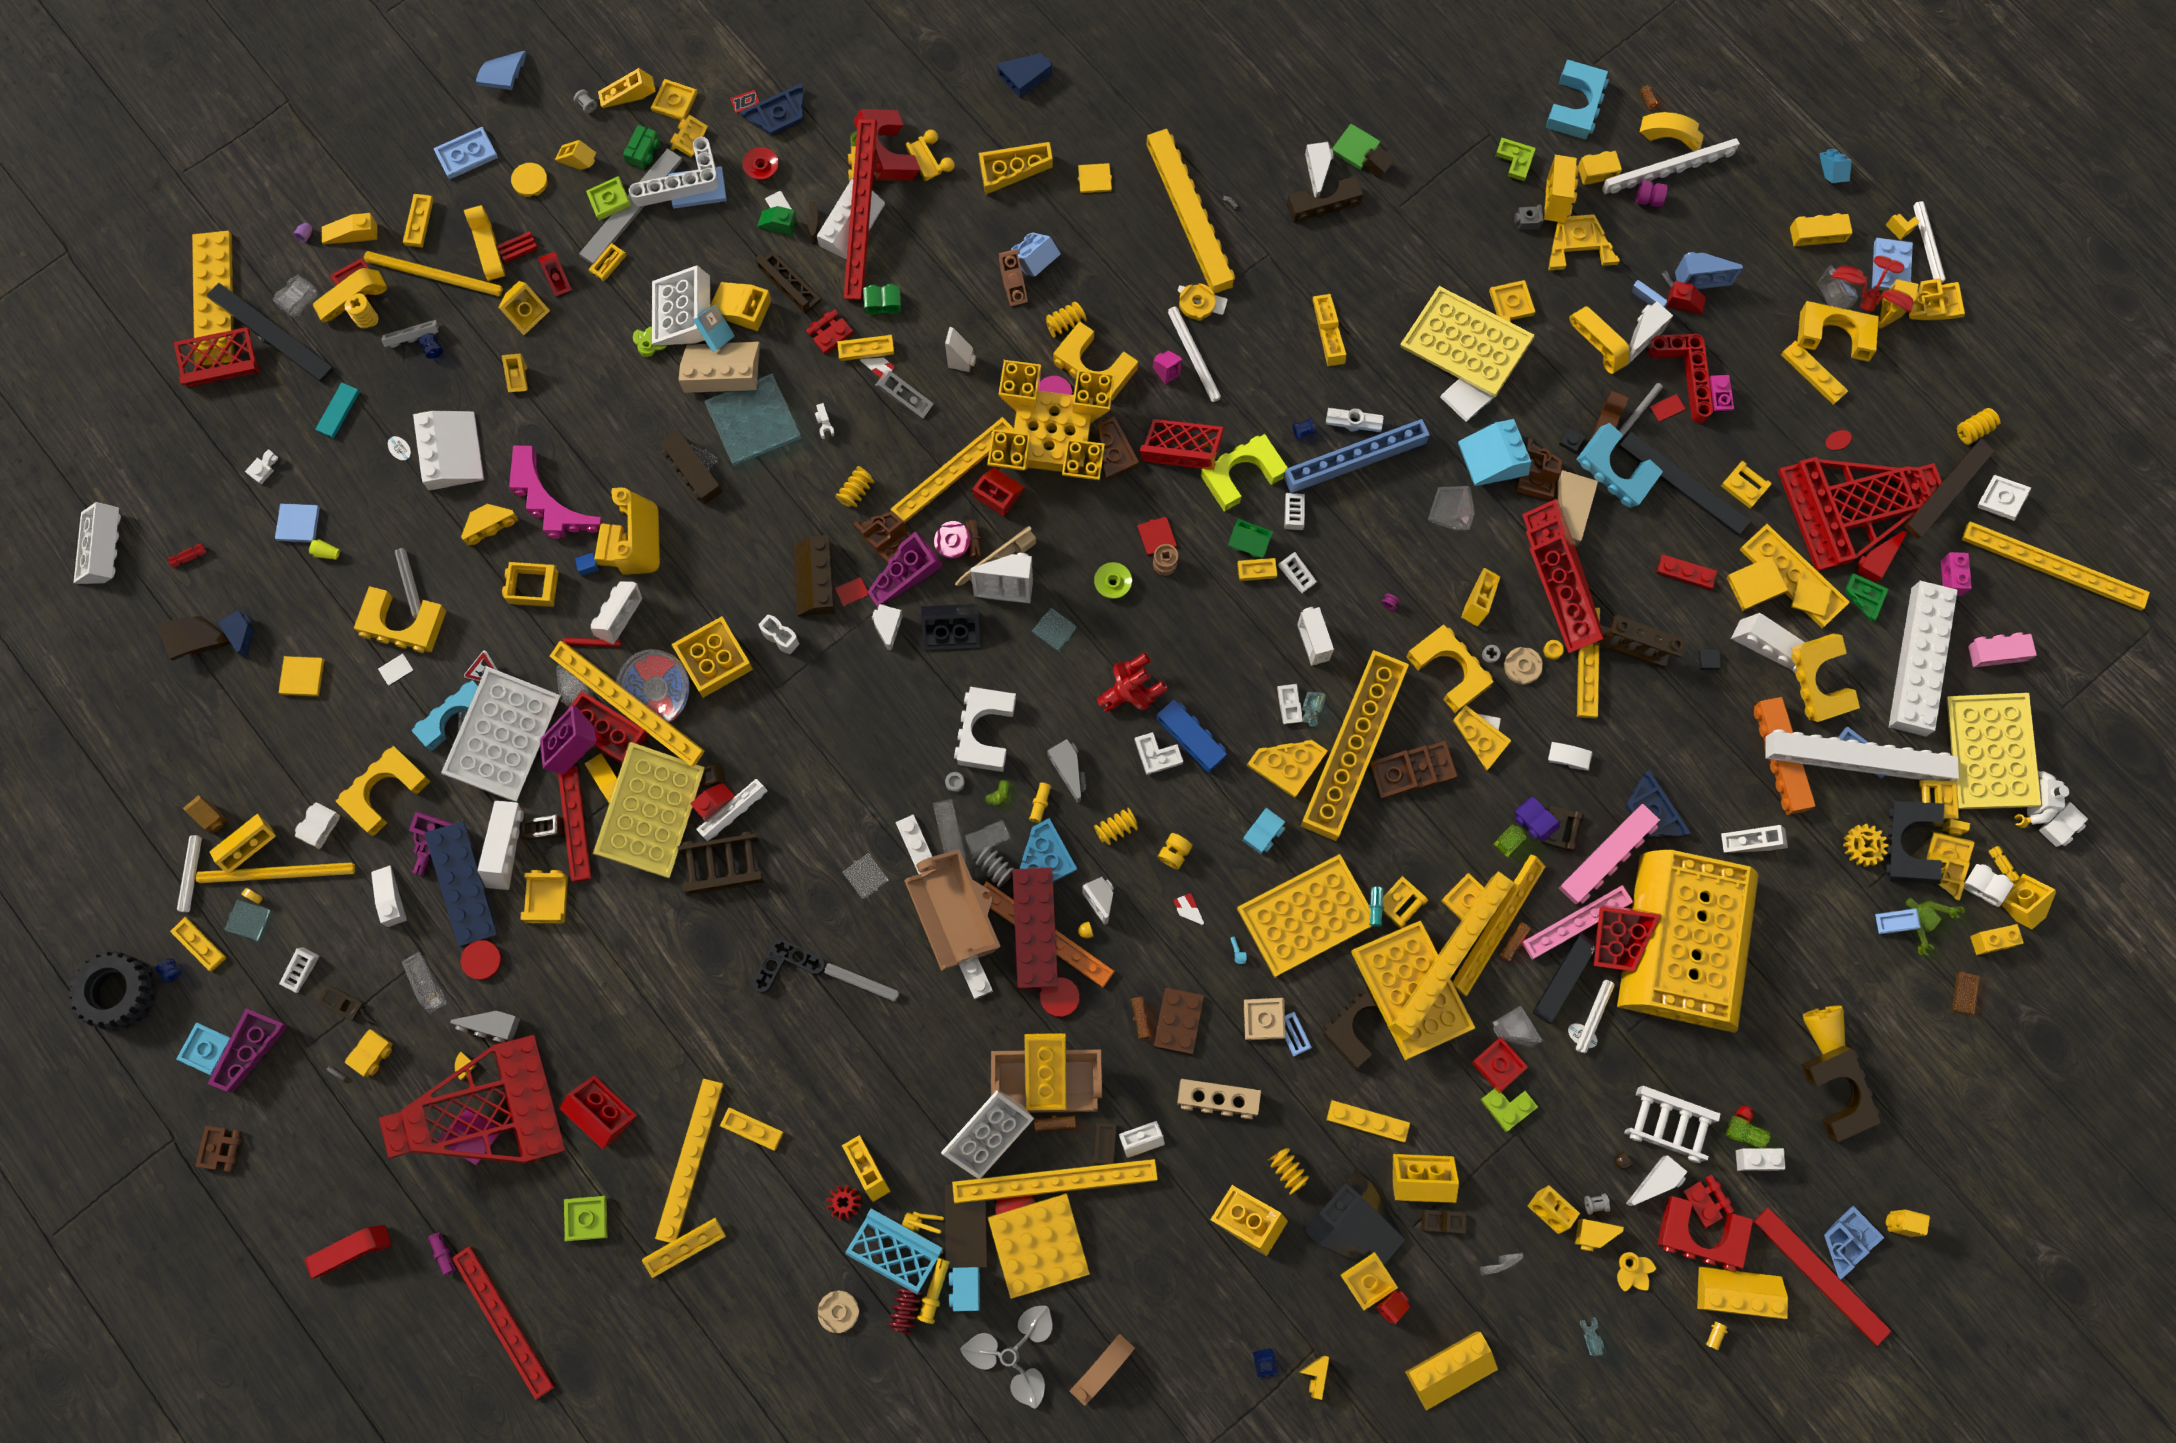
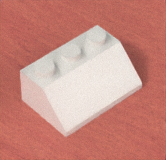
M619 582L617 587L615 586L612 589L609 600L603 603L599 616L594 618L591 623V630L594 636L614 645L643 599L637 583Z

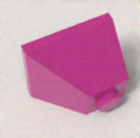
M466 1110L459 1118L470 1124L475 1114ZM477 1116L472 1125L483 1131L488 1121ZM454 1121L450 1123V1125L447 1127L448 1129H450ZM456 1122L452 1131L463 1136L467 1127ZM490 1123L486 1130L495 1128V1126ZM469 1129L466 1135H470L477 1132H475L472 1129ZM444 1131L438 1140L442 1142L447 1132ZM449 1134L445 1141L455 1139L456 1137ZM499 1134L487 1137L490 1146L493 1144V1142L496 1140ZM481 1138L448 1147L452 1151L486 1153L484 1142ZM465 1158L466 1160L470 1161L471 1163H473V1164H475V1165H477L478 1162L481 1160V1159Z

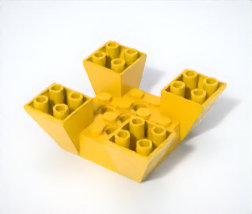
M1004 360L999 397L1017 412L1014 432L993 429L987 465L1018 470L1036 468L1062 472L1063 476L1100 480L1105 444L1088 442L1091 423L1110 411L1115 374L1078 370L1074 395L1040 391V364ZM1058 413L1057 416H1052L1050 414ZM1035 427L1037 430L1031 431L1030 428ZM1049 430H1055L1056 432H1055V433H1049L1048 431H1049ZM1072 432L1074 435L1068 436L1066 433ZM1052 447L1053 450L1048 451L1045 448Z

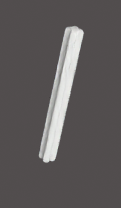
M1923 201L1916 202L1913 207L1916 218L1920 221L1918 225L1933 279L1940 278L1941 283H1943L1946 278L1926 207Z

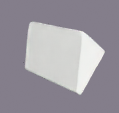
M1157 1121L1119 1134L1127 1158L1165 1144Z

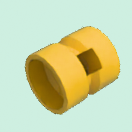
M1171 833L1166 841L1167 847H1163L1157 857L1166 865L1179 870L1184 861L1183 856L1188 855L1193 845L1180 835Z

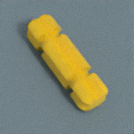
M1999 846L1989 850L1992 858L1995 857L1996 860L1994 861L2003 874H2006L2010 882L2019 879V875L2016 871L2012 870L2014 868L2007 857L2002 855L2003 851Z

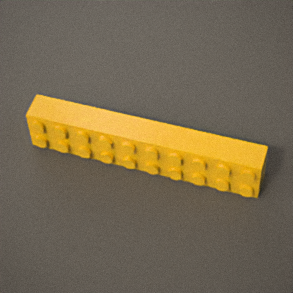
M1373 650L1300 827L1337 841L1409 664Z

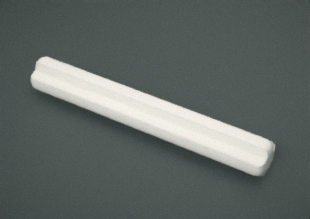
M197 835L189 837L177 910L180 912L190 911L202 838Z
M1609 980L1603 981L1577 1043L1576 1050L1580 1053L1587 1052L1614 988V983Z

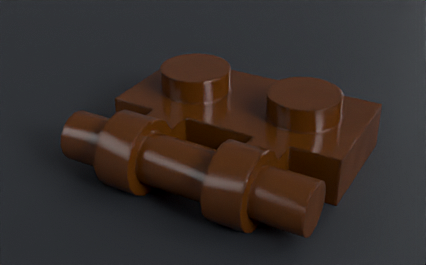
M205 1126L195 1167L219 1170L220 1162H225L223 1171L232 1172L233 1165L237 1162L236 1153L238 1145H241L242 1139H240L242 1131L233 1130L232 1137L230 1138L226 1137L228 1129ZM230 1144L227 1156H222L224 1145Z

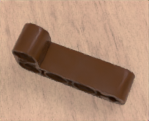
M1610 391L1601 409L1591 439L1603 425L1610 423L1616 428L1629 396Z

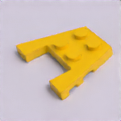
M1594 214L1569 216L1565 223L1557 222L1549 270L1565 269L1564 252L1599 249L1602 266L1618 265L1620 261L1618 256H1615L1611 243H1608L1605 233Z

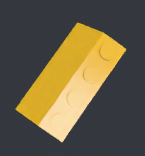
M1699 1267L1697 1309L1787 1319L1788 1296L1781 1276Z
M1474 1332L1407 1370L1405 1373L1425 1410H1428L1497 1371L1498 1368L1492 1351L1482 1333Z

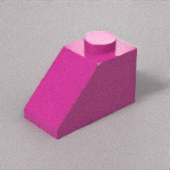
M1170 351L1164 354L1160 353L1154 358L1153 369L1164 384L1180 376L1182 359Z

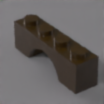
M1356 176L1340 180L1337 191L1328 198L1313 197L1306 190L1288 195L1287 206L1293 222H1302L1314 216H1323L1328 212H1338L1346 207H1355L1361 203L1363 193Z

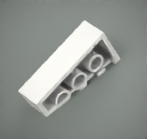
M1758 613L1740 620L1731 637L1732 640L1796 673V666L1791 658V647L1805 642L1763 614Z
M494 802L477 870L486 888L505 890L510 888L519 827L524 816L523 810H521L516 802Z

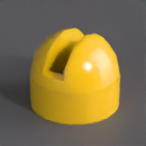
M1089 922L1080 925L1078 933L1081 937H1093Z

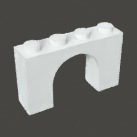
M970 687L969 693L966 692L964 704H967L966 711H962L961 722H964L963 729H959L958 732L960 746L956 747L954 754L958 765L1000 772L1004 771L1006 749L980 744L973 737L972 728L980 717L987 714L1013 717L1016 694Z

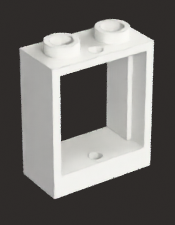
M1306 608L1301 612L1297 625L1311 666L1329 661L1334 648L1320 608Z

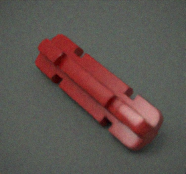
M198 544L194 546V549L191 547L178 553V556L169 557L168 562L175 568L180 566V563L184 564L197 558V555L202 556L206 554L207 551L203 544Z

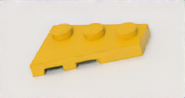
M1466 705L1453 720L1486 771L1511 742L1508 737Z

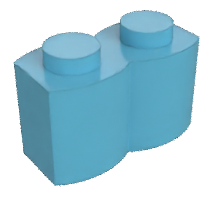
M1266 808L1243 837L1242 841L1260 854L1264 851L1268 852L1274 844L1271 842L1275 836L1279 838L1285 830V827H1283L1285 821Z

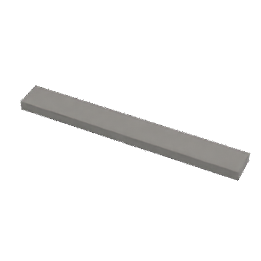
M667 149L640 182L669 176L680 165L682 158ZM629 194L628 199L631 206L611 215L579 253L580 257L593 265L605 249L618 239L644 206H636Z

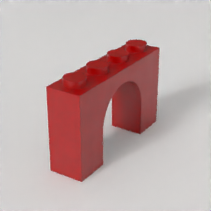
M861 109L854 119L856 127L858 126V119H875L877 121L873 171L876 180L913 181L920 171L915 155L894 154L884 148L878 138L880 135L896 136L903 126L898 110Z
M1674 1196L1667 1197L1657 1243L1658 1246L1663 1247V1251L1673 1254L1676 1251L1682 1252L1683 1257L1694 1260L1696 1257L1703 1259L1704 1263L1716 1265V1263L1723 1264V1268L1730 1271H1736V1269L1744 1267L1753 1219L1736 1214H1728L1720 1242L1711 1249L1702 1248L1692 1240L1688 1230L1693 1202Z

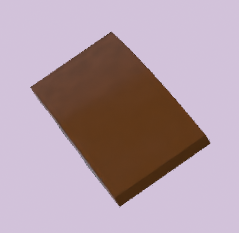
M1446 741L1430 746L1425 745L1410 751L1405 750L1370 762L1381 799L1458 778Z

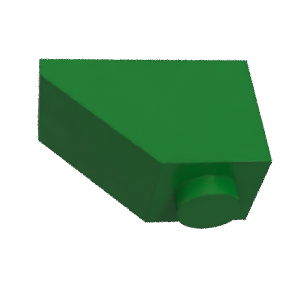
M780 206L763 210L757 227L792 236L797 223L795 210Z

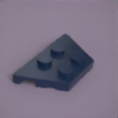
M800 83L740 111L742 118L771 136L802 122V84Z
M1650 770L1646 771L1625 804L1630 814L1641 804H1644L1660 819L1656 824L1658 828L1651 835L1647 833L1645 835L1646 838L1689 835L1691 832Z

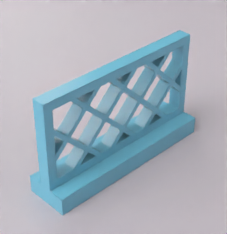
M870 1209L845 1254L918 1294L934 1264L940 1257L943 1248L877 1211ZM869 1226L874 1229L876 1236L865 1238V1228ZM888 1237L893 1240L894 1246L883 1248L881 1239ZM878 1240L880 1249L870 1252L867 1242ZM864 1243L866 1253L857 1254L852 1251L855 1245ZM906 1247L911 1250L912 1256L901 1258L899 1249ZM896 1250L898 1260L888 1262L885 1252ZM882 1254L884 1263L878 1265L873 1263L871 1256ZM924 1257L931 1261L928 1267L919 1268L917 1259ZM914 1260L916 1270L906 1272L903 1262ZM900 1264L902 1273L896 1275L891 1273L889 1266ZM918 1274L920 1281L917 1287L909 1283L907 1276Z

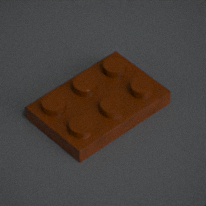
M1165 988L1154 1047L1193 1055L1204 995Z

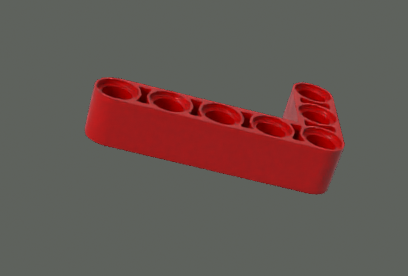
M1698 334L1655 336L1647 348V353L1652 358L1684 357L1691 417L1697 424L1705 423L1713 412L1703 337Z

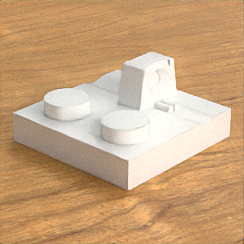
M1994 475L1978 504V508L2015 521L2031 491V487Z

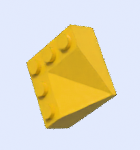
M722 616L672 644L703 698L753 670Z

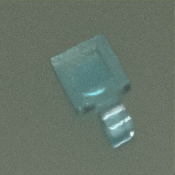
M1307 692L1302 708L1306 713L1303 716L1302 722L1309 723L1308 726L1316 727L1318 723L1317 713L1322 712L1327 695L1322 692Z
M1591 1317V1327L1586 1325L1585 1320H1581L1580 1325L1585 1332L1584 1337L1590 1356H1597L1603 1354L1604 1344L1601 1337L1595 1333L1598 1321L1595 1317Z

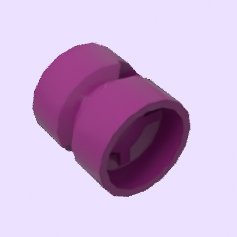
M1642 180L1637 191L1636 203L1643 205L1650 203L1653 207L1662 208L1667 194V185L1660 183L1653 185L1652 182Z

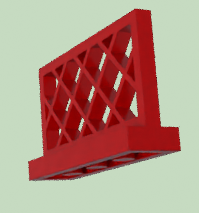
M248 327L174 342L181 375L179 380L180 384L185 387L260 373ZM245 333L246 340L242 345L234 341L238 334ZM222 337L229 340L224 349L216 345ZM203 341L210 343L205 353L198 349V346ZM232 343L240 346L235 356L227 352ZM189 345L192 349L187 356L181 354L180 346ZM214 346L222 351L216 360L209 356ZM196 350L203 354L198 364L190 359ZM243 350L249 352L250 360L241 361L238 359ZM225 353L233 357L228 365L220 363ZM207 357L214 361V364L209 369L201 366ZM188 361L196 365L190 373L185 372V366Z
M1153 419L1145 445H1142L1140 449L1143 462L1214 470L1216 465L1215 458L1224 433V427ZM1156 426H1164L1166 428L1158 434L1155 431ZM1176 428H1182L1183 430L1177 435L1172 433ZM1194 430H1199L1201 432L1193 438L1189 434ZM1211 432L1218 433L1217 436L1212 438L1211 440L1207 436ZM1169 433L1172 438L1163 442L1160 437ZM1187 435L1189 440L1181 444L1178 439ZM1204 437L1207 442L1198 446L1196 441ZM1157 439L1161 443L1158 446H1150ZM1173 442H1176L1178 445L1174 449L1167 448ZM1192 443L1196 447L1191 451L1184 449ZM1208 446L1213 448L1211 453L1202 451Z

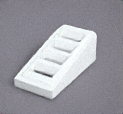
M1286 493L1284 529L1303 530L1304 494ZM1290 499H1300V502H1290ZM1290 505L1300 506V508H1290ZM1290 512H1300V514H1290ZM1290 518H1299V521L1290 520Z
M1295 552L1277 564L1301 593L1317 582ZM1292 561L1294 564L1288 567L1287 564ZM1298 567L1299 570L1293 573L1292 570ZM1300 573L1304 574L1300 579L1296 578ZM1307 578L1309 581L1302 586L1301 582Z
M303 947L297 948L279 984L298 993L315 966L319 955ZM300 963L305 966L304 969L297 966V964ZM293 971H296V972L300 973L301 975L298 976V975L294 974ZM289 978H292V979L296 980L297 983L295 984V983L289 981L288 979H289Z

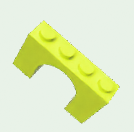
M1265 434L1260 437L1255 436L1248 444H1241L1232 453H1225L1215 461L1214 470L1202 469V479L1224 512L1239 504L1241 500L1240 493L1229 477L1230 469L1236 464L1242 462L1255 464L1261 469L1271 485L1283 479L1287 466Z

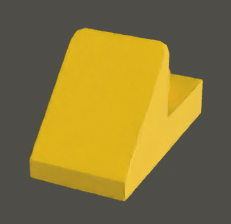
M502 355L508 392L527 391L528 386L525 375L527 366L522 355Z
M1327 1356L1320 1357L1299 1371V1373L1315 1376V1379L1310 1381L1309 1386L1312 1398L1322 1400L1329 1361Z

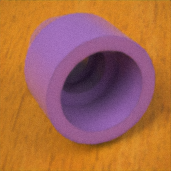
M308 223L301 224L297 227L293 236L298 241L306 243L311 236L312 226Z

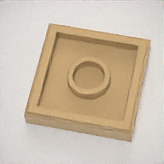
M1284 998L1244 1000L1245 1040L1286 1039Z

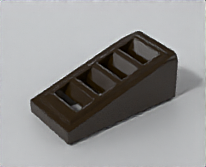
M558 815L522 820L523 840L564 836V818ZM533 824V830L530 834V825Z

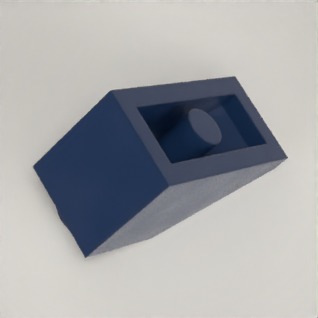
M237 610L218 623L236 652L245 658L248 655L254 634V629L251 626L253 621L247 614L243 615Z

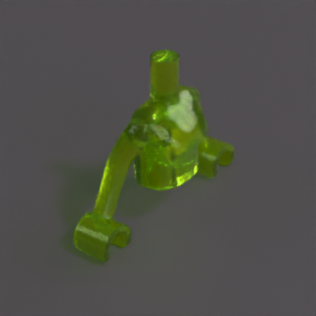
M1912 898L1905 902L1911 909H1917L1921 929L1916 930L1922 942L1918 947L1919 954L1929 956L1925 949H1934L1931 944H1928L1924 930L1926 932L1932 931L1941 920V917L1933 909L1950 913L1952 918H1960L1957 910L1964 913L1965 909L1963 907L1956 906L1951 908L1931 901H1925L1919 905Z

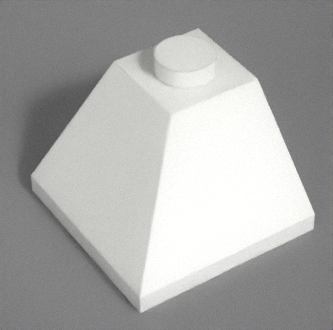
M1100 877L1083 885L1082 894L1103 924L1106 925L1109 920L1113 898L1112 890L1114 888L1108 879L1105 881L1103 877Z

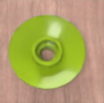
M1111 562L1102 565L1097 570L1094 584L1102 596L1116 599L1124 596L1130 590L1132 577L1124 565ZM1114 580L1116 581V584L1110 585L1109 582Z

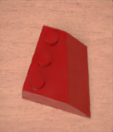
M1600 906L1594 966L1635 971L1661 914L1623 907Z

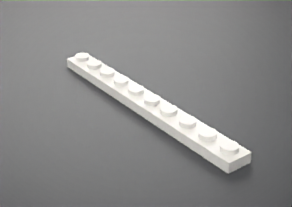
M914 815L897 821L896 825L918 874H921L916 864L932 857ZM978 958L959 965L974 999L993 992Z

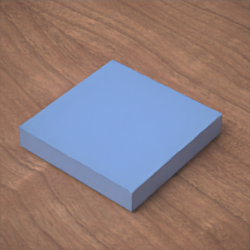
M1636 281L1632 290L1634 295L1648 305L1652 306L1657 301L1664 308L1666 307V299L1641 281Z
M280 504L275 539L277 541L311 543L316 537L320 507L318 505Z

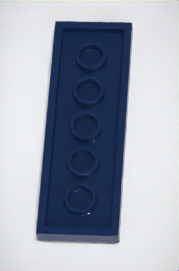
M465 821L425 832L424 834L457 945L461 946L498 935L483 881L477 871L478 864Z

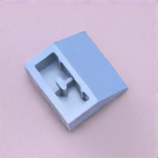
M1037 233L1026 235L1024 241L1011 249H1017L1021 270L1025 274L1034 277L1061 254L1050 236Z

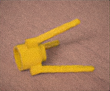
M913 1212V1214L906 1213L902 1226L914 1233H916L915 1231L918 1232L920 1228L938 1234L941 1233L939 1229L922 1224L921 1219L943 1221L944 1217Z

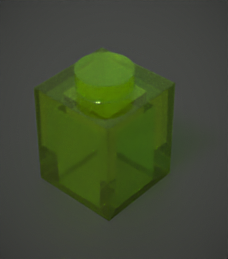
M1512 824L1493 845L1508 857L1527 837L1519 826Z

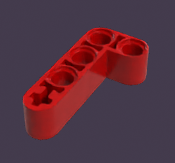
M385 1225L368 1227L305 1258V1262L311 1279H315L367 1253L380 1251L392 1244Z

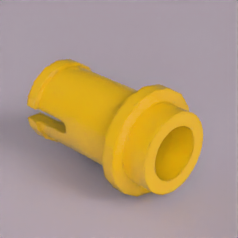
M1715 1322L1714 1325H1711L1713 1329L1706 1345L1719 1351L1724 1334L1728 1332L1725 1325Z

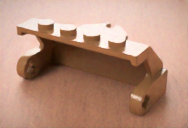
M960 849L933 856L917 863L916 866L921 874L908 877L904 881L941 971L996 951L1000 944L987 916L993 898L985 899L983 897V893L988 894L990 890L972 880Z
M1066 1050V1110L1027 1111L1029 1113L1097 1112V1098H1102L1101 1050ZM991 1051V1096L997 1090L1012 1097L1026 1109L1025 1051Z

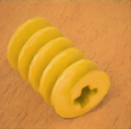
M354 294L346 300L345 309L358 327L369 328L378 323L377 313L363 294Z
M1073 302L1072 307L1067 305L1065 309H1059V313L1055 311L1053 316L1047 315L1046 324L1051 335L1055 338V331L1061 335V328L1068 331V325L1074 328L1075 321L1077 323L1081 322L1082 318L1086 322L1087 319L1081 306L1077 302Z
M1986 408L1982 412L1961 422L1957 427L1958 436L1964 444L1970 445L1972 441L1975 442L1978 438L1989 434L1990 431H1994L1996 426L2000 425V418L1993 409Z
M859 466L856 467L857 471L852 472L853 476L848 478V482L844 483V488L839 490L840 494L835 495L836 499L847 507H857L855 500H862L859 494L865 496L866 493L863 489L870 490L867 483H875L871 475Z
M1127 808L1128 813L1125 810H1121V817L1118 814H1114V820L1110 817L1107 818L1108 824L1101 821V828L1098 825H1094V829L1102 843L1106 842L1108 845H1111L1110 838L1118 841V834L1124 838V831L1131 834L1130 827L1138 830L1137 821L1129 808Z
M1286 1148L1267 1161L1274 1160L1271 1168L1278 1167L1275 1174H1283L1280 1181H1288L1285 1188L1292 1187L1289 1193L1291 1195L1306 1184L1309 1176H1301L1304 1169H1296L1300 1163H1292L1295 1156H1287L1290 1149Z

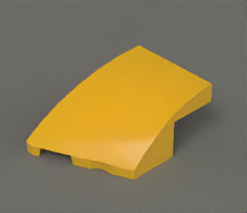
M1940 278L1921 281L1918 292H1920L1919 298L1916 303H1913L1912 311L1909 313L1910 319L1944 320L1964 317L1965 312L1959 282L1942 285Z
M1934 831L1927 859L1942 860L1941 884L1938 885L1947 890L1955 899L1960 900L1970 864V856L1975 843L1971 840Z

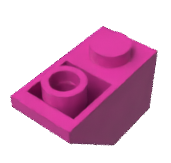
M1729 375L1711 376L1709 381L1713 410H1734Z

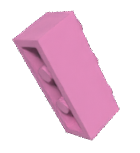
M2022 632L2012 634L2009 637L1997 635L1992 639L1979 637L1974 639V642L1968 646L1973 668L2025 662L2037 656L2032 635H2023Z

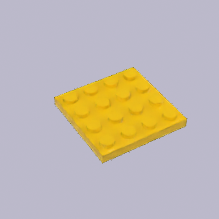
M1067 1193L988 1217L1011 1299L1090 1275Z

